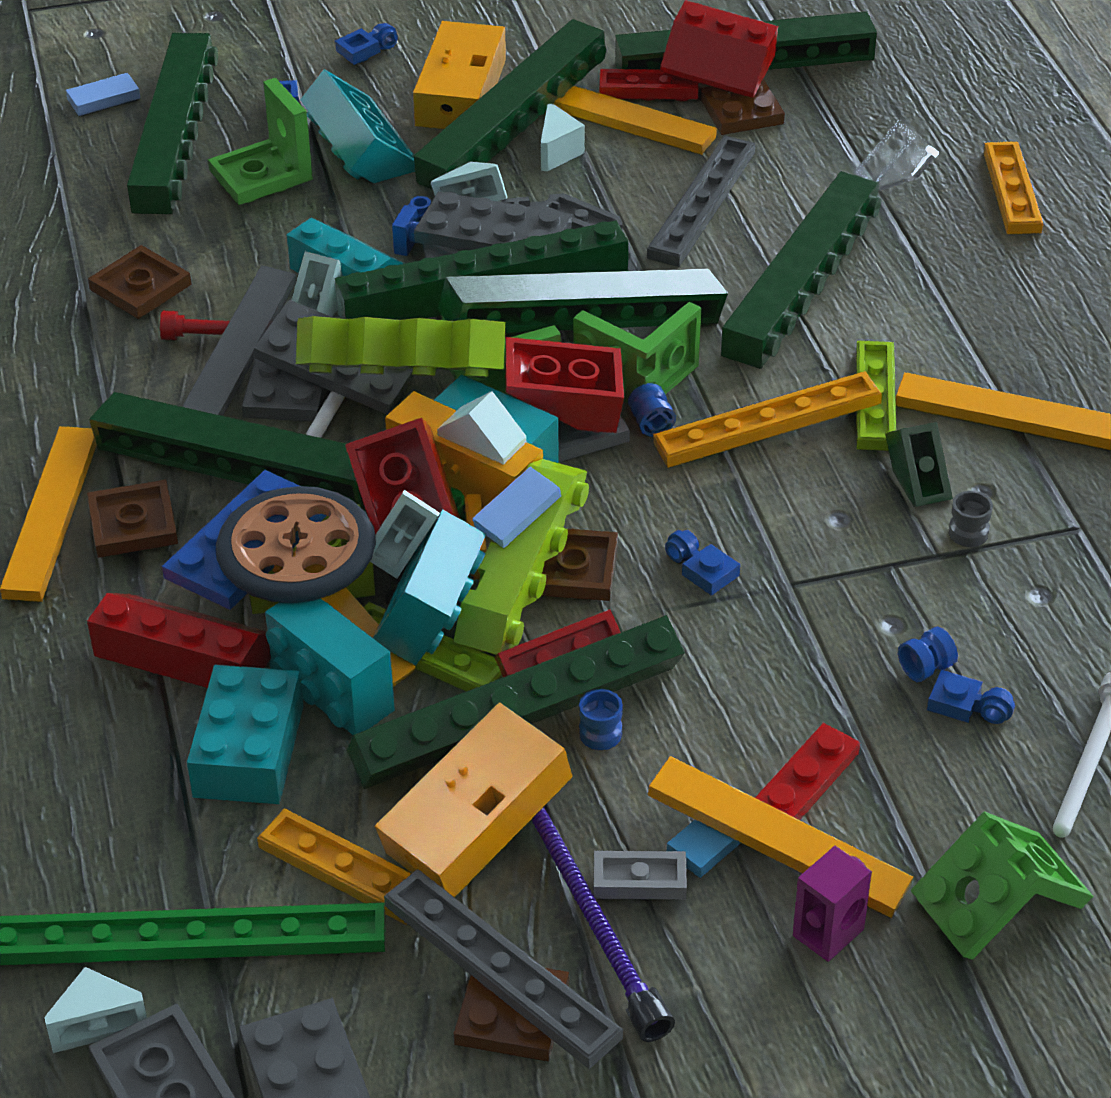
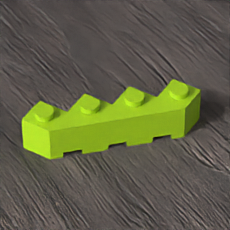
M318 316L298 318L296 364L309 365L310 373L331 374L333 367L361 368L360 374L384 375V368L413 369L412 375L436 376V370H465L466 377L485 378L488 377L490 370H502L504 368L505 322L477 319L445 321L423 318L406 320L370 317L340 319Z
M545 459L528 465L527 469L531 466L560 487L561 497L505 548H502L497 543L490 542L478 568L480 573L478 587L476 590L470 589L461 602L460 607L462 609L458 616L453 642L495 655L519 644L524 630V623L520 621L522 608L535 602L543 594L546 584V575L542 574L544 562L562 552L568 536V530L564 528L566 515L578 511L587 500L589 484L585 483L586 470Z

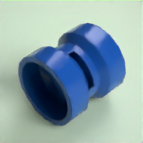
M653 383L643 384L630 394L628 405L636 417V422L643 434L653 437V434L669 430L674 426L676 415L670 403L667 402V397L661 386Z
M937 626L924 632L919 640L914 638L900 644L898 647V658L907 676L913 681L922 682L931 677L936 669L945 670L953 666L957 662L958 652L949 633Z
M596 689L585 693L580 699L579 736L585 746L595 750H607L615 747L621 741L623 704L621 698L616 693L610 690Z

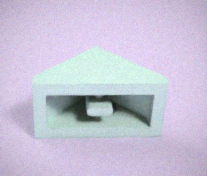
M547 104L541 138V171H549L585 153V125L554 104Z
M469 162L431 181L435 196L439 191L444 193L453 192L457 195L473 198H487L491 201H500L508 197L498 164Z
M305 251L292 301L332 317L337 311L335 278L342 277L340 261Z
M493 391L460 407L437 429L438 436L503 465L526 443V435Z
M404 490L375 535L376 545L370 562L397 579L440 513Z
M84 967L44 1018L53 1053L98 1042L146 1019L147 1016L141 992Z

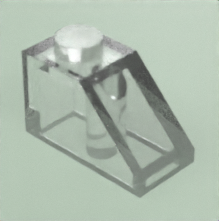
M898 119L854 173L859 177L879 182V192L916 180L939 152L920 134Z

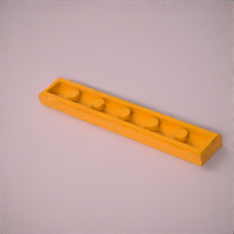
M573 86L562 98H558L554 105L571 116L701 155L716 139V127L577 86Z
M864 371L653 434L654 446L667 468L879 405L882 402V393L867 372Z
M904 372L896 394V406L1111 450V414L906 372Z
M59 426L0 587L2 599L43 601L97 446L92 428Z
M672 756L668 758L649 785L648 796L800 873H804L836 845L848 855L860 859L872 871L867 906L890 918L895 914L911 886L913 876Z

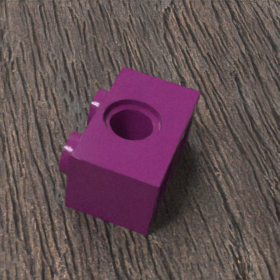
M836 845L833 846L798 877L792 936L827 962L834 958L865 928L872 871L857 857L848 855Z

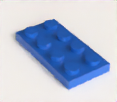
M264 470L162 566L164 579L231 610L247 593L237 588L224 575L216 559V542L222 525L229 515L244 502L265 492L300 485ZM316 514L311 516L309 520L321 522L327 515ZM273 515L267 520L278 523L284 521L287 517L284 515ZM296 531V534H295V539H296V540H295V543H293L292 548H294V547L296 546V544L299 543V533H298V531ZM251 540L243 546L257 548L262 546L264 542ZM275 565L262 569V572L268 574Z

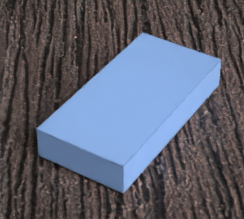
M128 73L66 90L67 100L78 116L140 99L139 88Z
M530 466L472 518L474 527L486 533V536L502 548H505L561 497L560 487Z

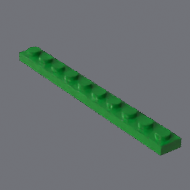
M385 902L0 916V965L385 952Z

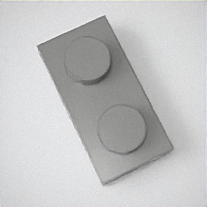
M594 851V897L596 899H686V851Z

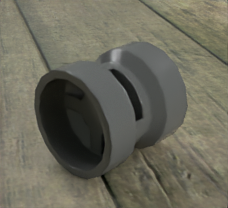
M963 491L954 497L951 511L953 517L950 519L948 534L956 544L964 547H977L984 544L988 539L989 520L992 515L993 503L987 495L978 491Z

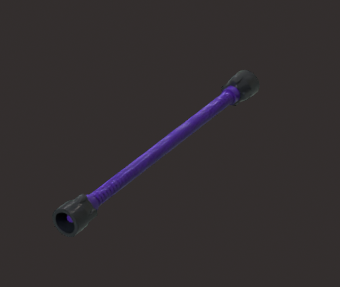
M543 807L531 819L532 823L626 990L625 996L628 1000L626 1012L635 1030L644 1042H653L665 1037L675 1025L671 1012L655 987L649 989L645 983L641 982L639 975L636 973L634 966L618 941L596 898L589 889L570 852L567 850L546 809Z

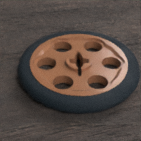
M304 486L279 488L262 493L244 502L229 515L222 525L217 538L216 559L224 575L237 588L253 597L283 603L314 601L333 595L346 588L364 572L373 557L376 545L375 531L365 511L353 500L337 492L318 487ZM316 514L329 516L328 519L322 522L309 520L311 516ZM273 515H284L287 517V519L278 523L267 520ZM296 531H298V533H299V544H296V556L293 557V548H292V546H293V543H295V540H296V539H295ZM334 539H345L348 541L346 545L341 547L328 545ZM251 540L264 542L262 546L257 548L243 546ZM270 565H277L283 568L275 574L262 572V569ZM311 565H322L325 567L319 573H308L305 571V568Z

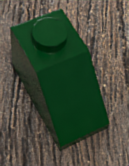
M937 422L885 433L892 470L913 507L953 499Z

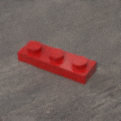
M600 69L599 93L617 99H643L646 101L675 99L677 101H686L688 99H698V82L661 72L660 70Z
M611 609L502 651L494 658L502 676L506 677L621 632Z
M823 722L755 798L801 820L859 754L860 742Z

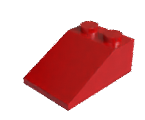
M506 337V393L558 417V420L577 430L596 433H617L624 400L621 348Z

